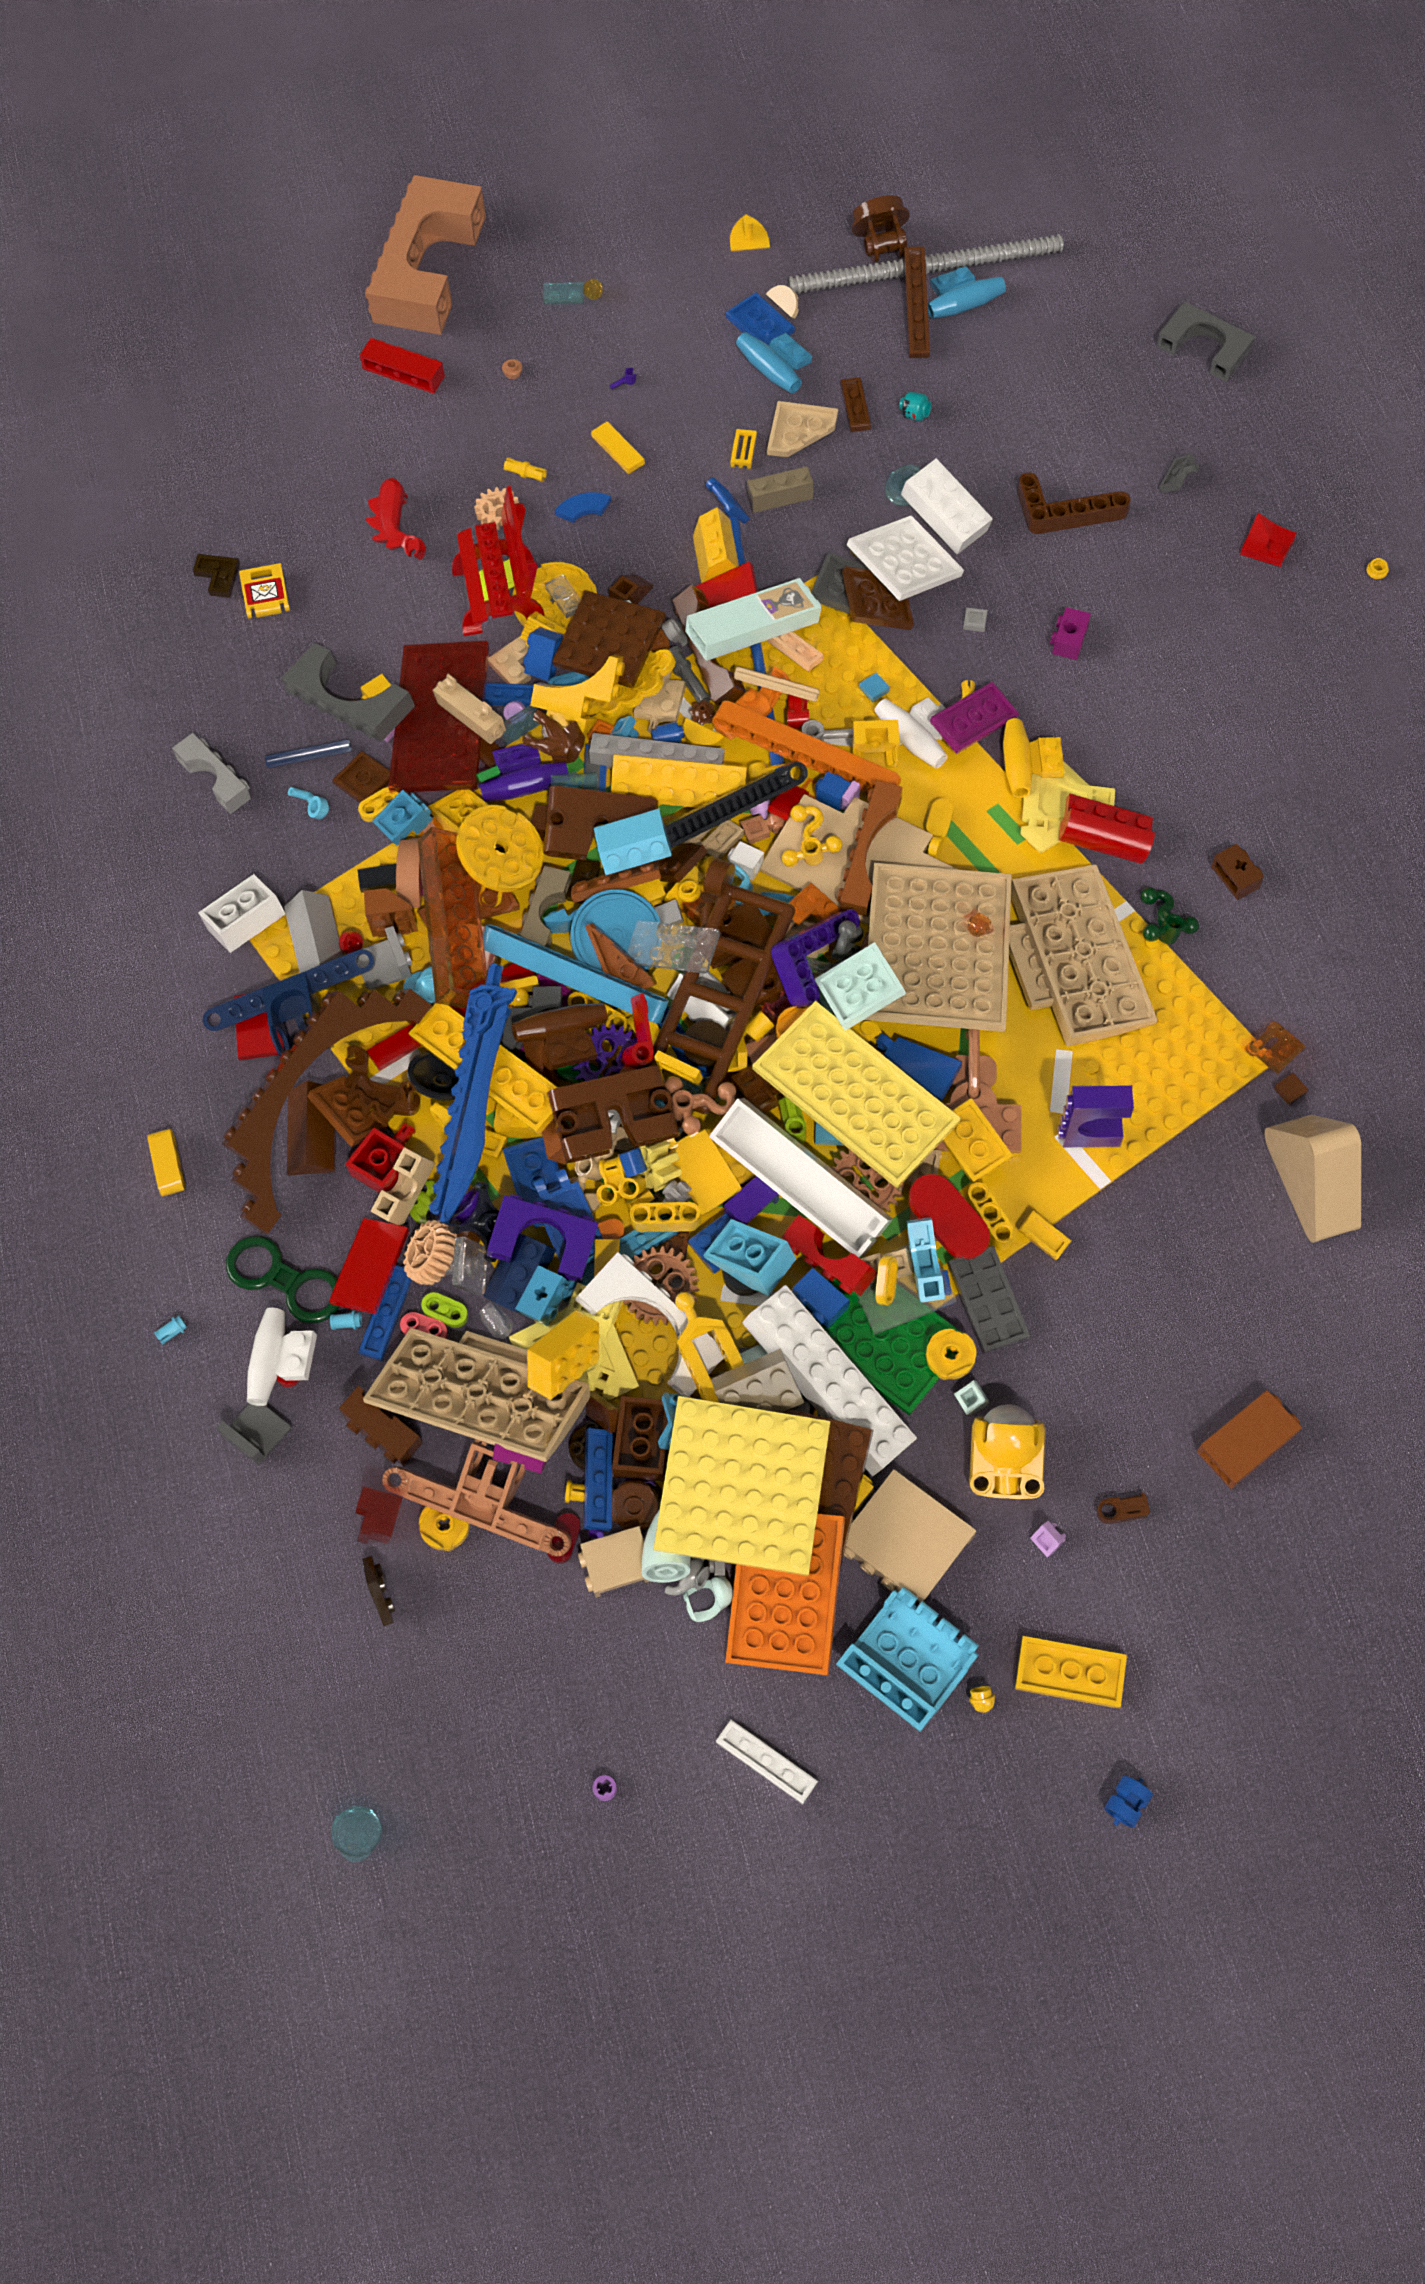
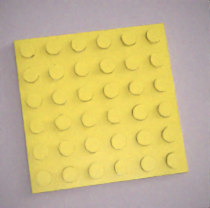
M678 1396L653 1551L808 1576L830 1421Z

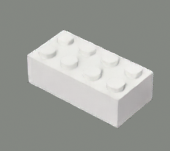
M937 458L908 479L901 493L904 499L956 554H959L987 532L993 520Z

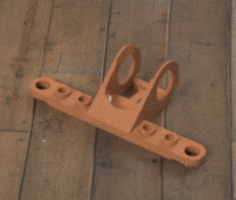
M475 1439V1442L471 1443L457 1488L399 1466L391 1467L383 1474L382 1484L389 1492L521 1544L544 1551L552 1556H562L571 1547V1537L566 1531L508 1509L527 1470L524 1469V1464H521L517 1474L520 1463L511 1461L510 1464L512 1465L504 1488L491 1483L498 1462L489 1459L482 1479L475 1477L483 1454L493 1457L494 1449L486 1447V1442ZM479 1451V1453H478V1455H477V1458H476V1460L474 1461L476 1452ZM392 1473H397L401 1476L402 1483L399 1486L391 1484L390 1475ZM554 1536L564 1539L563 1549L553 1547L552 1538Z

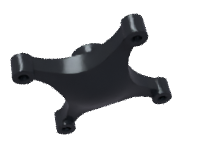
M477 1182L475 1187L479 1192V1199L472 1215L461 1224H450L448 1230L453 1234H459L463 1231L474 1233L485 1246V1260L495 1262L496 1258L487 1256V1249L499 1210L494 1207L489 1198L488 1184L486 1182Z

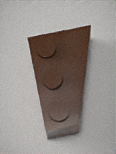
M358 1385L339 1407L347 1422L345 1426L355 1435L359 1432L366 1437L364 1441L376 1450L379 1447L385 1452L383 1456L392 1464L398 1462L404 1466L422 1445L420 1437L397 1417H393L383 1408L364 1403L365 1393Z

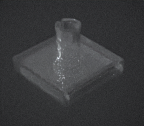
M455 1237L454 1261L450 1264L451 1269L446 1271V1275L453 1274V1286L475 1295H484L487 1261L484 1258L486 1253L484 1245L466 1237Z

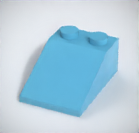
M733 1219L729 1221L703 1255L705 1259L749 1288L768 1296L796 1260L787 1241Z

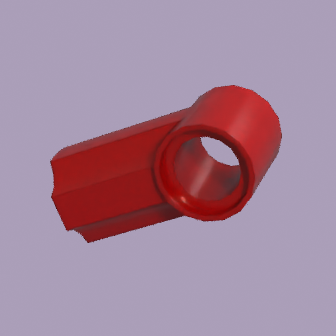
M788 694L787 726L793 729H802L803 724L809 721L807 699Z

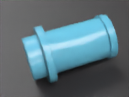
M353 1310L347 1314H331V1329L353 1328L357 1330L358 1327H362L361 1312Z
M180 1316L172 1317V1321L154 1332L162 1345L180 1332L184 1333V1329L187 1326Z

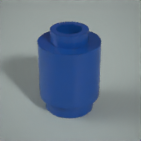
M677 722L656 726V729L651 730L652 740L681 743V738H684L682 725H677Z

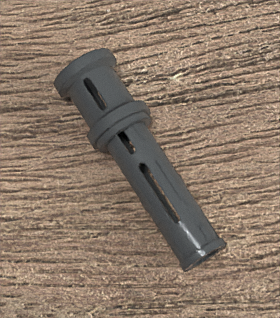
M679 646L670 648L669 651L676 658V664L673 669L674 674L680 676L685 681L686 686L698 703L703 700L709 703L711 700L710 695L693 673L691 662L685 659L682 649Z

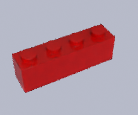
M370 338L360 353V360L364 370L432 394L436 392L445 377L443 363L437 359L428 358L419 353L405 350L402 347L385 343L382 340Z

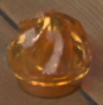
M975 913L974 916L969 918L968 930L972 936H984L990 931L989 926L992 922L987 916Z

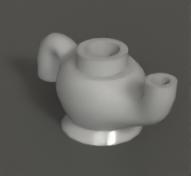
M693 1557L690 1560V1574L680 1579L677 1586L668 1585L665 1593L677 1596L691 1588H695L697 1591L702 1589L710 1573L709 1567H705L703 1564L705 1559Z

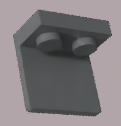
M249 1403L230 1426L222 1420L216 1429L222 1437L259 1466L288 1434L291 1427L268 1407Z

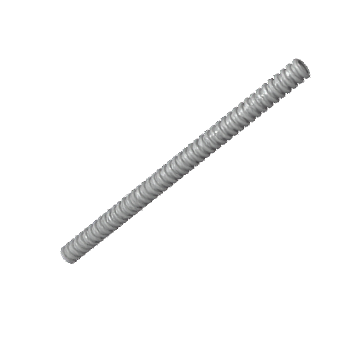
M1057 234L1056 237L1051 235L1050 238L1045 236L1044 239L1039 237L1038 240L1033 238L1032 241L1027 239L1026 242L1021 240L1020 242L1014 241V243L1008 242V244L1002 243V245L996 244V246L990 245V247L984 246V248L978 247V249L974 247L970 250L968 248L965 251L961 249L959 252L955 250L953 253L948 251L947 254L942 252L941 255L936 253L935 256L930 254L929 257L925 255L926 274L929 271L935 273V270L941 272V269L943 271H947L948 268L953 270L954 267L958 269L960 266L961 268L965 266L971 267V265L977 266L978 264L983 265L984 263L989 264L996 261L999 263L1002 260L1006 262L1008 259L1012 261L1014 258L1018 260L1020 257L1025 259L1026 256L1031 258L1032 255L1037 257L1038 254L1043 256L1044 253L1049 255L1050 252L1056 254V251L1062 253L1063 238L1060 234ZM899 259L898 262L893 260L892 263L887 261V263L862 265V267L856 266V268L850 267V269L846 267L844 270L840 268L838 271L834 269L832 272L827 270L826 273L821 271L819 274L814 272L813 275L808 273L807 276L802 274L801 277L796 275L795 278L789 276L788 286L797 294H801V291L807 293L808 290L813 292L814 289L819 291L820 288L825 290V288L850 286V284L856 285V283L862 284V282L866 284L868 281L872 283L874 280L878 282L880 279L885 281L886 278L889 280L893 277L897 279L899 276L904 278L905 262L903 259Z

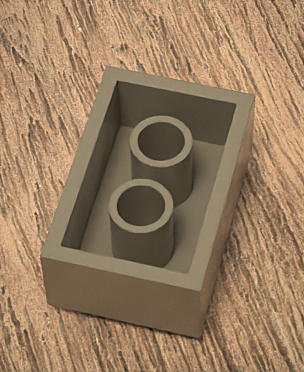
M781 1348L711 1379L720 1403L778 1413L804 1403Z

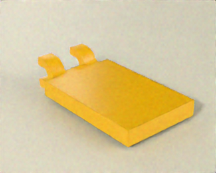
M706 1129L701 1132L698 1131L694 1135H688L678 1142L675 1138L666 1140L670 1143L668 1155L677 1152L679 1160L673 1162L672 1165L681 1169L679 1179L681 1182L685 1181L692 1188L688 1193L694 1203L700 1208L702 1216L728 1201L743 1189L713 1140L709 1137Z

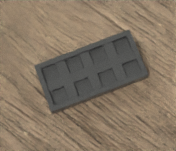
M994 1246L986 1248L975 1259L957 1258L947 1263L983 1354L1030 1337Z

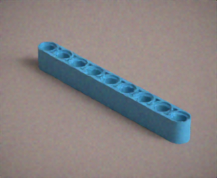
M486 924L479 944L481 949L631 1014L633 1012L630 998L644 993L648 1005L649 1021L657 1024L662 1022L669 1002L666 998L491 924Z

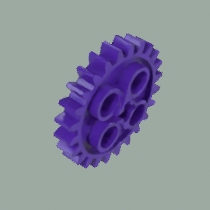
M604 1024L601 1025L600 1032L595 1027L592 1028L591 1039L597 1052L596 1061L599 1068L597 1071H592L588 1066L589 1061L579 1063L572 1068V1071H579V1075L575 1077V1080L582 1079L585 1082L598 1079V1075L608 1063L605 1059L611 1058L618 1045H621V1050L611 1062L614 1066L608 1067L602 1077H607L609 1073L619 1074L624 1066L621 1062V1055L627 1047L637 1043V1037L634 1039L630 1038L632 1035L631 1030L624 1034L623 1026L615 1031L614 1024H611L608 1030ZM603 1040L610 1042V1052H605L602 1049L601 1043Z

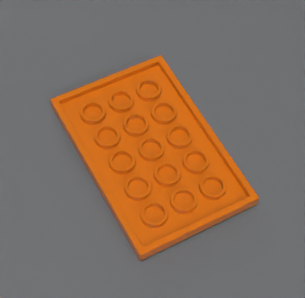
M817 1514L808 1576L736 1564L725 1663L829 1675L845 1524L844 1516Z

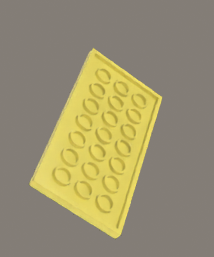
M817 1001L752 1065V1069L897 1189L961 1120L958 1115L850 1028L845 1031L839 1020Z

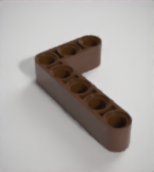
M1026 472L1019 479L1018 498L1027 527L1034 534L1122 520L1128 515L1131 497L1123 491L1046 504L1037 475Z

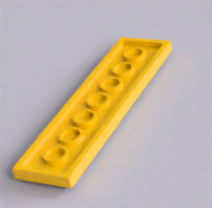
M439 999L425 1014L420 1023L416 1024L408 1034L453 1070L462 1063L463 1059L459 1057L458 1051L466 1044V1039H463L462 1035L465 1018ZM499 1045L488 1096L539 1135L554 1119L547 1092L558 1087L502 1045Z

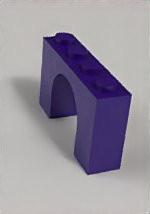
M1132 1085L1073 1086L1071 1094L1066 1096V1105L1063 1107V1115H1061L1060 1120L1061 1125H1058V1139H1062L1063 1148L1120 1147L1123 1140L1122 1118H1130L1134 1109Z
M504 1195L488 1245L487 1256L510 1263L520 1233L526 1227L533 1224H548L560 1232L565 1243L558 1275L581 1284L598 1223L588 1216H573L571 1212L565 1209L558 1208L553 1210L547 1208V1205L535 1201L532 1204L524 1201V1198L518 1195H510V1197Z

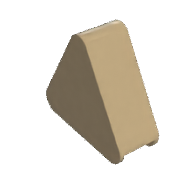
M1308 1115L1266 1128L1265 1141L1309 1241L1315 1243L1319 1240L1360 1229L1361 1139L1356 1127L1350 1123Z

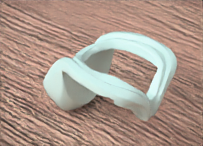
M720 1576L707 1580L703 1587L711 1589L715 1596V1603L709 1610L693 1612L688 1596L697 1591L695 1588H691L683 1593L688 1613L693 1621L704 1622L710 1620L722 1609L730 1605L733 1597L732 1586L725 1577Z

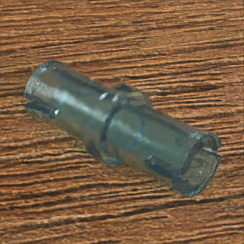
M571 772L565 775H551V786L573 788L597 787L598 783L595 772L584 774Z

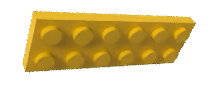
M615 753L613 755L611 793L650 797L657 799L658 804L699 808V806L705 805L707 802L713 801L715 798L745 785L747 766Z

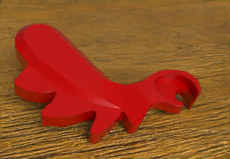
M388 478L381 484L378 497L368 500L369 508L376 515L365 518V521L372 528L380 532L378 535L373 536L372 539L376 543H386V548L389 550L403 547L409 557H412V551L416 550L413 556L421 560L426 551L425 543L420 538L406 535L399 529L402 505L407 502L404 497L408 499V495L404 492V487L398 480Z

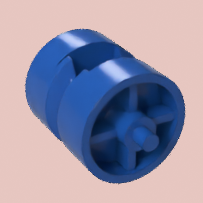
M1123 1775L1115 1788L1117 1795H1111L1106 1803L1104 1810L1115 1819L1113 1822L1115 1826L1122 1823L1128 1827L1135 1828L1142 1816L1140 1809H1145L1153 1797V1793L1142 1784L1144 1779L1141 1777L1136 1781Z

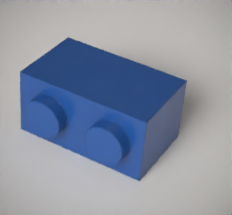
M542 627L529 634L527 640L529 650L523 662L526 665L525 674L549 681L556 675L557 667L553 665L552 661L562 642L563 634Z
M814 1268L792 1288V1293L812 1313L811 1315L820 1325L824 1324L827 1328L849 1307V1299Z

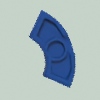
M589 492L578 494L562 502L556 508L555 516L572 523L579 517L588 514L602 516L612 499L610 495Z

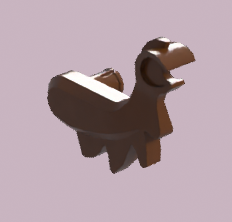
M358 1046L347 1047L345 1063L353 1071L345 1079V1087L350 1088L347 1095L348 1104L359 1098L360 1109L365 1118H368L370 1113L376 1109L378 1117L384 1122H389L395 1114L412 1116L419 1111L421 1099L415 1092V1087L411 1082H409V1087H407V1081L403 1082L400 1087L371 1081L367 1074L369 1065L367 1051Z

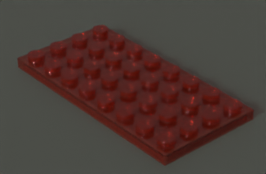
M488 641L404 645L399 687L410 693L415 707L395 727L388 787L390 793H400L402 790L405 792L477 789L478 780L476 775L479 773L482 737L439 705L433 689L438 686L439 681H444L447 678L446 675L449 674L482 702L485 701L490 647Z

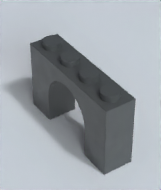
M1184 301L1159 333L1157 348L1174 356L1182 345L1192 337L1206 336L1212 338L1219 343L1221 350L1214 357L1209 374L1228 382L1252 351L1255 336Z

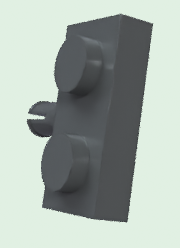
M1191 453L1174 459L1159 486L1163 494L1178 491L1183 486L1187 475L1198 472L1199 465L1194 463L1196 459Z

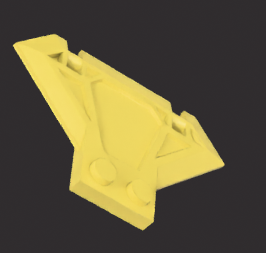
M1065 762L1064 777L1041 778L1040 775L1033 773L1031 792L1027 797H1024L1022 821L1027 822L1028 826H1021V835L1041 854L1060 842L1058 840L1060 822L1064 818L1066 797L1070 793L1114 806L1115 789L1088 785Z
M577 1283L568 1307L557 1312L555 1319L550 1322L548 1327L537 1322L509 1336V1339L513 1346L527 1350L575 1310L599 1322L600 1335L599 1360L594 1366L589 1367L579 1379L575 1380L589 1384L590 1391H596L597 1388L604 1390L602 1397L611 1401L639 1387L614 1325L623 1301L611 1303L600 1309L593 1316L575 1300L586 1287V1285ZM603 1373L609 1375L607 1381L601 1379Z

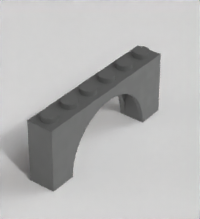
M316 643L281 677L285 685L284 689L290 696H297L305 704L317 707L320 712L328 713L335 720L343 721L353 730L358 729L368 738H375L380 742L415 707L410 693L395 684H392L382 693L365 700L345 701L331 696L326 692V685L332 670L337 664L331 651Z

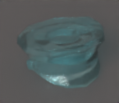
M909 464L898 468L894 472L892 471L891 476L885 483L886 498L896 506H911L901 493L905 482L918 473L920 468Z
M353 1805L335 1817L331 1828V1838L334 1847L341 1852L344 1858L352 1863L363 1861L380 1843L383 1827L373 1809Z

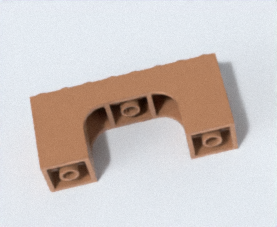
M417 175L413 176L411 183H408L406 196L402 198L400 211L396 213L394 226L390 228L388 241L384 243L382 256L378 258L376 271L372 273L370 286H367L365 291V297L369 303L368 310L372 316L373 323L442 334L453 305L448 276L420 271L418 268L426 249L436 242L450 241L476 245L486 219L482 187Z

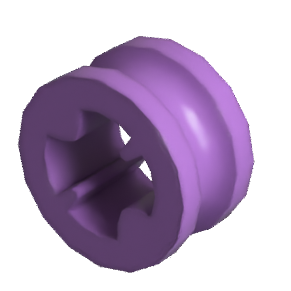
M607 1775L596 1778L592 1786L596 1798L601 1801L613 1799L617 1792V1785L614 1779ZM606 1781L610 1782L609 1787L612 1788V1791L600 1795L599 1792L601 1790L597 1789L598 1785H604Z

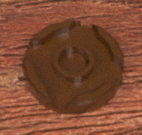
M630 1480L621 1483L612 1493L613 1521L626 1530L638 1526L640 1530L648 1528L659 1511L660 1501L656 1491L649 1484L642 1481Z

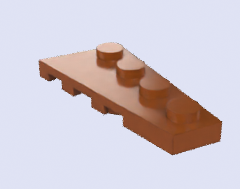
M661 859L612 874H604L588 881H580L572 886L571 897L573 902L587 900L602 891L622 890L660 879Z
M476 881L418 910V914L430 933L457 926L459 922L469 923L520 910V907L511 892H503L500 904L494 907L498 902V891L486 887L485 891L480 895L482 885Z

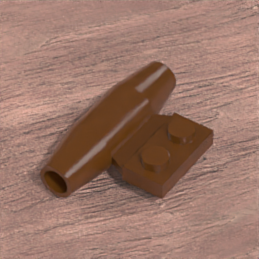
M603 1003L574 1004L540 1012L513 1023V1037L516 1042L546 1040L544 1051L551 1070L596 1060V1049L591 1036L585 1030L606 1022L608 1019L607 1011Z

